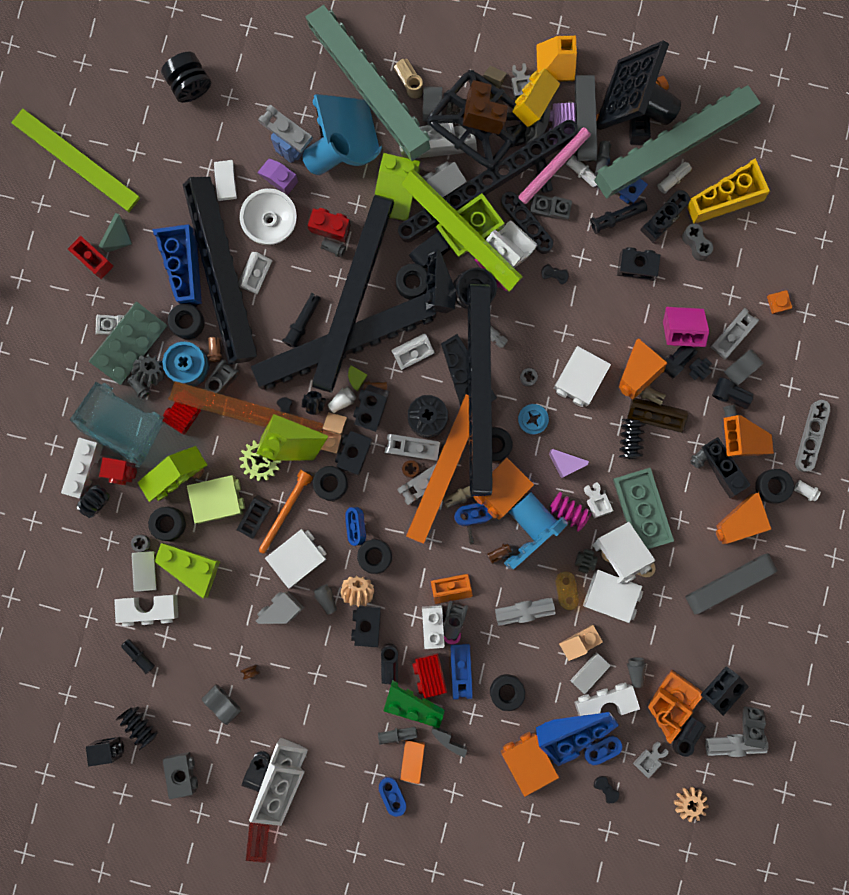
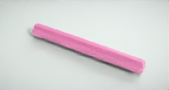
M583 127L518 196L519 199L525 204L528 203L590 137V132Z

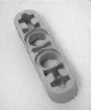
M825 400L815 401L810 407L795 461L796 468L801 472L811 471L815 467L830 413V405ZM822 405L824 411L820 412L818 418H813V416H818L819 409H816V406ZM812 422H817L820 425L818 432L811 430ZM807 440H812L815 443L813 450L806 448ZM807 457V463H809V466H806L804 468V464H802L801 461L805 460Z

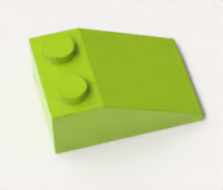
M383 153L375 194L394 199L390 218L406 221L409 219L414 197L401 183L411 170L414 169L418 174L420 173V161H411L408 158Z
M482 193L457 211L485 240L492 231L496 230L499 232L502 230L505 224ZM440 223L436 226L458 257L469 252Z
M273 414L261 436L256 454L274 461L314 460L327 440L328 435Z

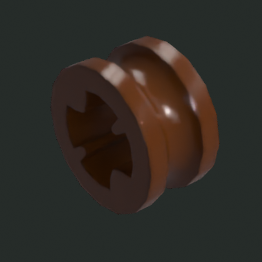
M412 460L406 461L402 466V472L406 477L413 478L419 473V465ZM408 464H413V467L416 468V472L413 471L414 474L410 475L408 471H405V467H409Z
M257 664L240 670L244 674L243 680L260 674L256 670Z

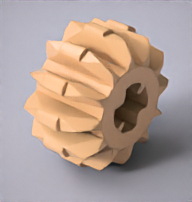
M357 575L355 578L349 577L342 584L341 597L344 599V603H350V606H366L373 598L374 585L371 584V580H365V577L359 578Z
M690 787L688 792L686 788H682L684 794L677 793L676 795L680 799L674 800V804L678 806L675 811L680 813L682 819L687 817L689 822H692L693 818L700 821V814L706 816L703 809L709 808L708 804L704 803L707 797L705 795L702 796L700 789L695 791L694 787ZM690 801L694 802L692 803L694 805L692 808L688 806Z

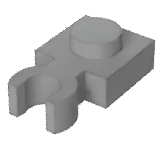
M522 63V71H517L516 66H512V74L515 76L511 80L514 99L523 94L522 89L530 82V75L525 76V63Z
M659 742L654 743L651 753L646 749L633 762L648 779L662 765L658 759L666 757L669 752L664 749L663 752L659 753L658 747L661 745Z

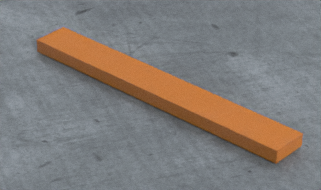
M467 394L406 537L423 544L469 438V395Z

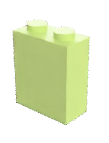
M231 475L187 485L193 518L196 524L243 514L242 509H245V503L243 498L239 496L241 485L239 479H236L235 476Z

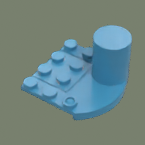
M314 95L313 105L317 108L319 116L317 122L322 128L324 137L304 150L303 162L306 168L315 175H322L341 162L353 166H362L374 160L381 152L382 145L379 147L370 107L364 99Z
M532 492L525 496L508 513L534 541L531 543L526 542L518 549L520 553L516 556L512 555L504 564L508 569L514 570L552 534L555 536L559 535L568 525L564 517L556 520Z

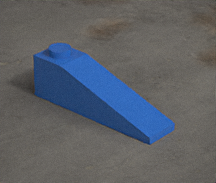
M610 712L554 719L536 727L539 747L557 766H560L577 758L582 749H589L593 746L592 742L594 740L603 738L618 727L619 724Z

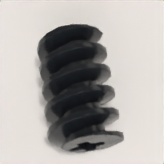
M622 419L627 424L621 425V428L626 431L620 433V436L625 438L620 440V444L625 447L619 448V451L624 453L619 458L637 459L642 457L643 454L639 453L638 450L644 449V446L639 445V442L644 441V439L639 437V435L645 433L640 427L646 424L640 420Z
M139 706L126 710L116 718V721L123 719L120 726L127 725L125 733L132 731L129 738H137L134 745L142 744L139 749L140 751L155 739L158 732H150L154 726L146 727L149 720H141L144 713L136 714Z

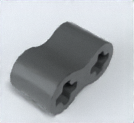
M424 86L423 122H427V118L432 110L442 100V87Z
M690 224L682 234L683 242L691 247L692 255L696 260H705L712 253L713 245L704 237L702 227L698 224Z
M750 349L728 367L724 373L735 383V386H738L764 362Z
M217 684L202 697L203 703L225 725H228L242 711L238 704Z

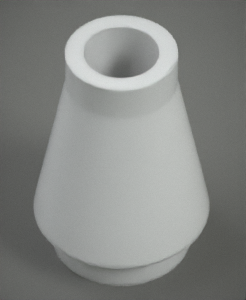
M349 387L342 388L327 405L333 413H336L353 404L356 396Z

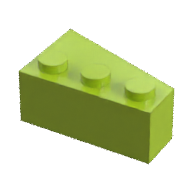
M193 446L169 455L137 483L149 502L156 499L161 501L168 496L167 493L176 490L180 484L205 468L207 463L197 446Z
M167 543L160 544L155 559L159 566L201 598H208L220 561Z

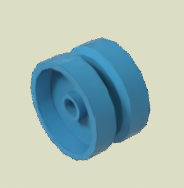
M185 341L177 342L170 346L164 353L162 361L163 370L166 375L177 384L185 387L197 386L203 382L210 368L209 359L206 354L193 343Z

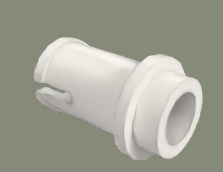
M801 480L794 487L795 492L806 496L809 501L813 500L815 502L821 493L817 487L813 488Z

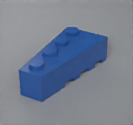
M188 224L152 229L176 302L179 304L189 303L191 305L202 304L198 247L194 228Z

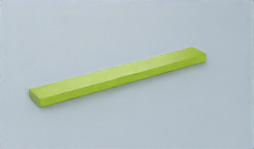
M23 108L11 122L24 134L127 212H130L140 200L137 194Z
M414 169L408 173L401 185L508 291H511L523 276Z

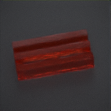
M250 822L245 861L266 862L269 824ZM254 825H258L255 855L251 856ZM262 826H265L262 857H259Z

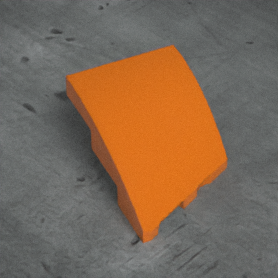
M673 670L669 672L648 705L652 715L656 718L658 726L661 727L666 736L667 742L670 744L693 713L695 706L702 699L701 694L703 692Z

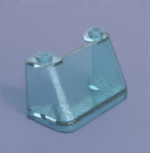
M95 382L70 418L71 423L85 435L141 466L164 423L161 420L162 416L154 411L152 413H145L115 396L112 392L113 388L108 384L102 383L101 385Z

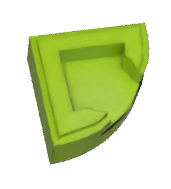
M350 366L348 372L349 382L358 392L368 375Z

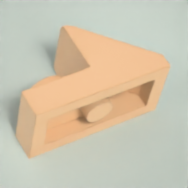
M328 412L323 426V434L328 435V438L320 450L338 453L347 417Z
M591 625L560 642L559 645L568 661L587 654L588 650L601 644L603 641L594 625Z

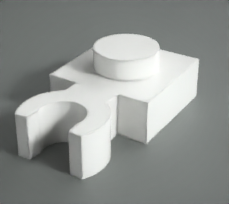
M598 482L592 485L594 491L590 489L589 485L584 488L585 494L590 497L587 500V504L594 519L613 512L606 493L600 494L601 488Z

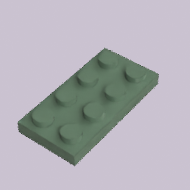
M136 301L93 354L89 362L121 385L132 371L134 361L138 360L141 355H145L168 325Z
M651 468L614 478L613 482L626 523L630 522L647 549L673 542L674 539Z

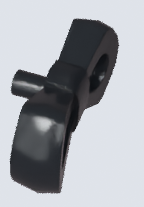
M547 264L541 270L543 279L552 277L557 279L561 285L569 279L567 269L559 270Z
M287 397L280 398L276 402L280 408V417L293 421L290 415L292 401Z
M597 777L593 786L595 789L602 790L606 797V803L618 801L619 791L612 788L608 783L607 777Z

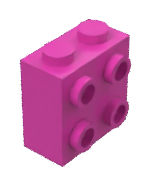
M666 307L663 326L667 345L706 347L709 328L704 309Z

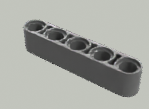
M575 75L577 133L584 127L591 134L576 150L577 161H596L595 76Z
M766 553L691 592L685 598L694 615L699 614L771 576L778 570L770 555Z

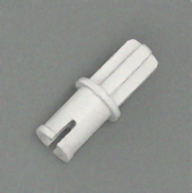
M573 155L566 165L573 169L579 178L582 177L592 187H596L597 184L594 181L596 178L595 174L589 169L588 165L586 166L581 161H577V157Z
M684 162L676 170L670 171L669 176L657 185L658 189L663 194H666L675 184H679L680 180L692 170L690 164Z

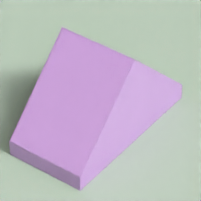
M551 449L549 452L561 478L587 466L589 463L587 460Z

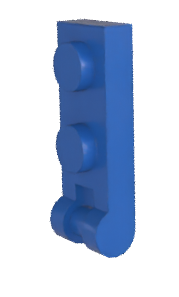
M450 644L453 700H458L459 697L472 699L470 644ZM458 684H466V689L458 690Z

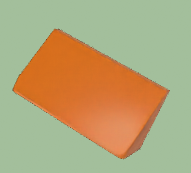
M469 574L431 581L435 604L473 596Z
M405 740L400 780L420 784L425 742Z

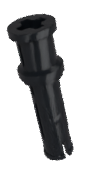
M641 200L615 212L607 211L600 217L590 218L592 230L595 234H598L603 229L613 228L616 223L647 211V204L644 200ZM634 209V211L629 212V213H627V214H625V215H622V213H625V212H627V211H630V210Z
M314 293L310 294L295 324L292 323L290 325V331L286 338L282 339V342L291 348L298 347L297 343L301 336L305 335V327L318 303L321 301L318 295L315 297Z

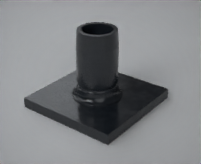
M662 40L618 60L596 121L597 129L602 130L644 114L663 125L670 124L677 117L681 109V101L672 93L656 84L669 43Z

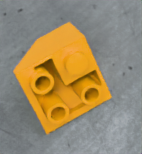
M556 36L536 45L537 72L545 68L557 81H575L576 36Z

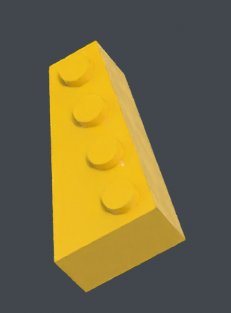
M756 158L744 167L737 169L728 177H724L717 184L710 186L691 198L687 209L694 224L762 202L766 199L770 190Z

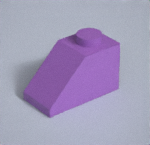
M268 159L257 172L286 195L298 183L295 173L272 159Z

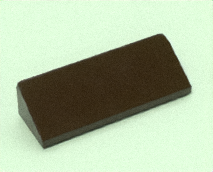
M634 398L633 400L631 399L627 419L640 420L645 424L683 433L688 419V411L663 404L660 406L655 402Z

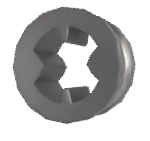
M532 368L524 369L520 375V381L525 386H532L538 378L537 372ZM532 373L531 376L534 377V380L527 382L524 374Z
M136 535L131 540V547L134 551L145 552L150 547V540L145 535ZM139 538L145 541V544L142 545V549H140V546H136V543L139 542Z

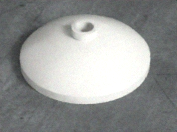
M261 189L252 193L246 198L240 210V223L243 231L251 240L262 245H274L284 241L291 235L297 222V212L292 200L285 193L276 189ZM273 218L272 223H267V220Z

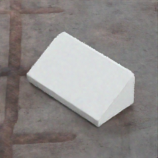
M252 252L238 281L239 287L258 294L272 260L258 252Z
M422 334L391 350L401 370L435 353L426 334Z
M154 551L132 553L134 592L157 590Z
M596 652L570 681L585 694L610 665Z

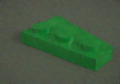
M392 680L383 711L440 728L445 710L427 699L417 698L413 695V691L409 689L403 690L398 687L397 682Z

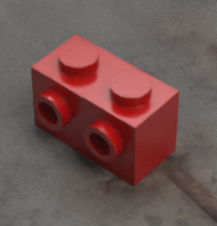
M313 208L307 226L311 233L345 243L351 224L346 215L340 213L334 215L329 213L327 209Z
M103 457L99 477L107 478L110 483L126 485V482L132 483L137 475L136 464Z

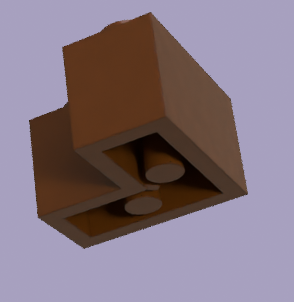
M473 80L467 93L463 126L499 135L506 123L508 106L489 101L491 84Z

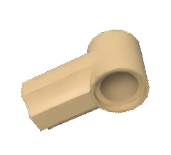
M408 59L398 61L394 66V70L405 86L407 94L411 98H419L423 94L422 78L417 75ZM412 85H418L417 88H411Z

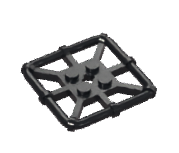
M468 70L450 90L444 93V98L432 110L427 118V123L436 132L454 144L457 150L461 149L487 169H492L493 166L499 163L507 151L515 146L516 140L527 126L521 122L511 135L503 129L499 135L496 134L505 143L493 157L489 138L493 133L463 126L466 101L456 94L467 81L471 86L473 80L492 85L491 93L495 96L491 102L497 103L501 99L513 109L516 103L514 99L505 93L504 89H499L482 75L474 72V70ZM449 102H453L462 109L458 115H439ZM513 112L507 113L506 121L520 120ZM458 123L466 131L459 139L440 124ZM471 134L482 141L485 158L464 143Z

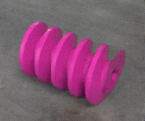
M560 491L549 506V508H552L551 514L553 515L558 512L557 519L564 516L567 522L570 520L571 528L577 524V532H579L585 526L591 514L588 515L589 510L587 508L581 512V504L574 507V500L568 503V496L561 499L562 492Z

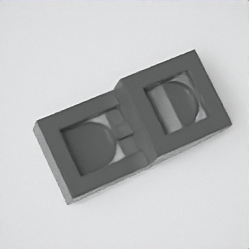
M432 727V734L442 745L465 758L466 746L450 741L451 732Z

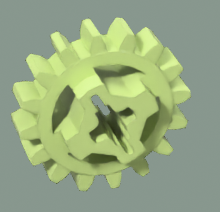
M253 440V446L246 444L248 450L241 451L244 457H240L239 460L244 461V464L240 465V468H246L244 474L248 475L250 473V479L252 480L257 476V481H261L262 477L267 481L269 480L268 475L274 477L275 473L273 471L280 470L277 464L282 463V461L273 460L271 462L268 458L263 457L262 459L268 464H259L253 457L261 458L262 456L252 453L259 446ZM248 458L252 461V469L249 467ZM269 468L268 471L259 473L261 469Z

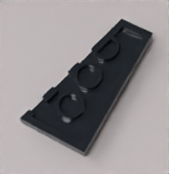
M458 334L441 343V347L461 407L465 395H469L468 350ZM491 389V402H493L497 397Z

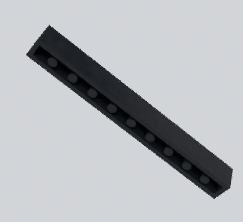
M189 177L183 184V189L228 364L249 362L257 357V349L253 342L252 329L247 319V311L244 308L243 295L238 285V276L235 272L233 257L228 246L229 241L225 235L224 222L219 212L215 187L212 184L211 177Z
M426 294L356 322L344 359L349 353L357 354L362 352L366 346L371 345V347L381 344L383 339H394L402 331H413L419 324L427 325L432 323L434 318H436V312L426 310ZM328 334L252 365L251 369L259 388L268 391L275 388L277 383H288L293 380L294 376L299 374L304 376L311 373V369L318 366Z

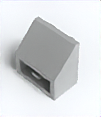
M448 161L434 168L436 170L435 173L430 172L422 176L442 197L467 182L456 163H448Z
M289 591L279 592L271 600L273 604L270 607L265 606L257 614L259 618L256 622L258 624H287L305 607Z

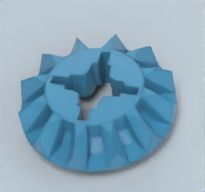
M529 404L520 411L518 422L523 431L535 435L545 430L549 417L547 411L542 406ZM529 413L530 415L532 414L533 417L540 415L536 420L537 425L533 422L527 424L528 420L530 419Z

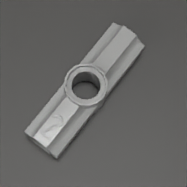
M546 598L495 609L498 626L515 622H529L535 620V618L555 615L553 599Z
M729 734L727 737L706 738L705 749L708 756L728 755L731 757H743L746 754L767 753L768 741L765 736L766 746L764 749L744 745L743 734Z

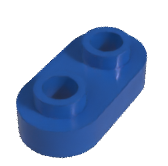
M477 503L460 507L455 512V521L460 526H470L486 523L492 516L483 504ZM479 511L484 512V516H481ZM461 514H464L467 519L463 520Z
M350 507L345 513L348 541L353 546L362 545L366 540L364 514L361 508Z
M609 735L592 743L593 746L589 749L586 748L584 757L589 764L599 765L619 755L622 751V743L616 736ZM610 742L615 744L612 749L608 748ZM592 751H597L596 757H591Z
M393 777L383 778L379 783V793L386 809L392 816H401L406 810V801L398 782ZM387 783H390L392 785V789L387 790L385 788V785ZM394 802H399V803H400V807H399V808H395V807L393 806V803H394Z

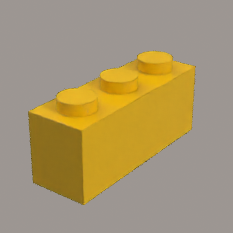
M545 68L540 72L535 71L530 76V82L522 89L523 94L515 101L516 106L512 112L527 127L541 118L560 85Z

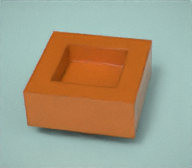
M787 290L767 296L772 314L792 309Z

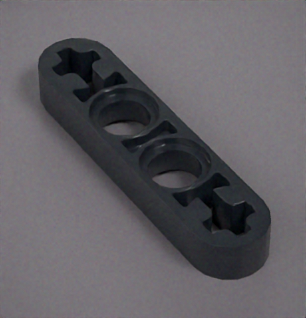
M514 192L504 193L501 198L502 208L515 224L537 243L536 250L542 254L549 253L553 247V240ZM506 198L514 199L513 205L516 209L513 212L511 211L513 206L510 203L506 204ZM523 211L526 213V218L519 220L516 217V213ZM531 225L536 226L538 233L535 235L530 234L528 227ZM541 233L543 234V235L541 236V240H542L543 242H546V241L549 242V243H548V248H546V247H543V248H542V247H541V243H542V242H541L540 239L538 238Z

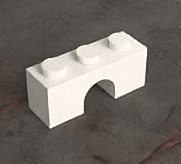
M78 438L61 491L62 494L81 499L90 489L92 483L89 480L90 471L94 463L99 461L103 448L102 444Z
M177 594L154 596V605L149 612H145L140 608L139 597L115 599L116 623H122V626H132L136 621H141L142 625L153 624V620H161V623H172L173 619L178 618Z
M626 683L615 685L616 689L610 691L607 688L599 690L597 695L591 697L589 694L580 696L578 701L574 702L579 716L598 714L606 703H614L618 713L621 715L639 710L640 707L633 686Z

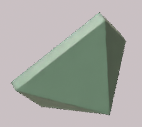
M115 213L99 244V247L106 253L132 244L124 219L117 213Z

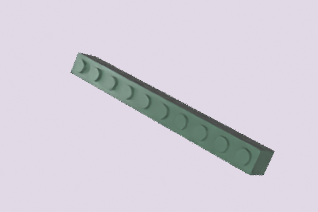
M322 5L307 15L306 20L310 30L409 159L413 161L430 150L429 141L431 139L428 133L419 128L418 120L414 116L411 117L409 115L407 106L398 101L399 98L393 89L390 90L386 79L377 74V68L372 62L369 63L367 61L365 52L356 47V41L352 36L346 34L347 31L344 25L336 21L337 18L331 9L328 11L325 5Z
M749 85L742 89L738 87L730 93V96L726 97L724 95L718 99L715 105L709 104L702 109L701 113L697 114L696 112L689 116L686 122H678L669 132L665 130L657 136V139H649L640 149L636 147L628 153V156L624 158L620 156L613 161V165L609 167L607 165L603 166L597 171L598 175L594 181L607 199L749 115L761 103Z

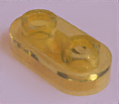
M564 571L559 573L555 579L558 600L563 609L573 610L579 603L576 581L572 573ZM568 578L569 584L564 585L563 579ZM567 597L572 598L573 601L571 604L566 603Z

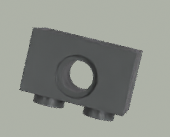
M190 752L166 756L163 759L169 799L193 795L198 788V780L193 774L195 761L190 756ZM179 770L185 773V779L182 780L177 776Z

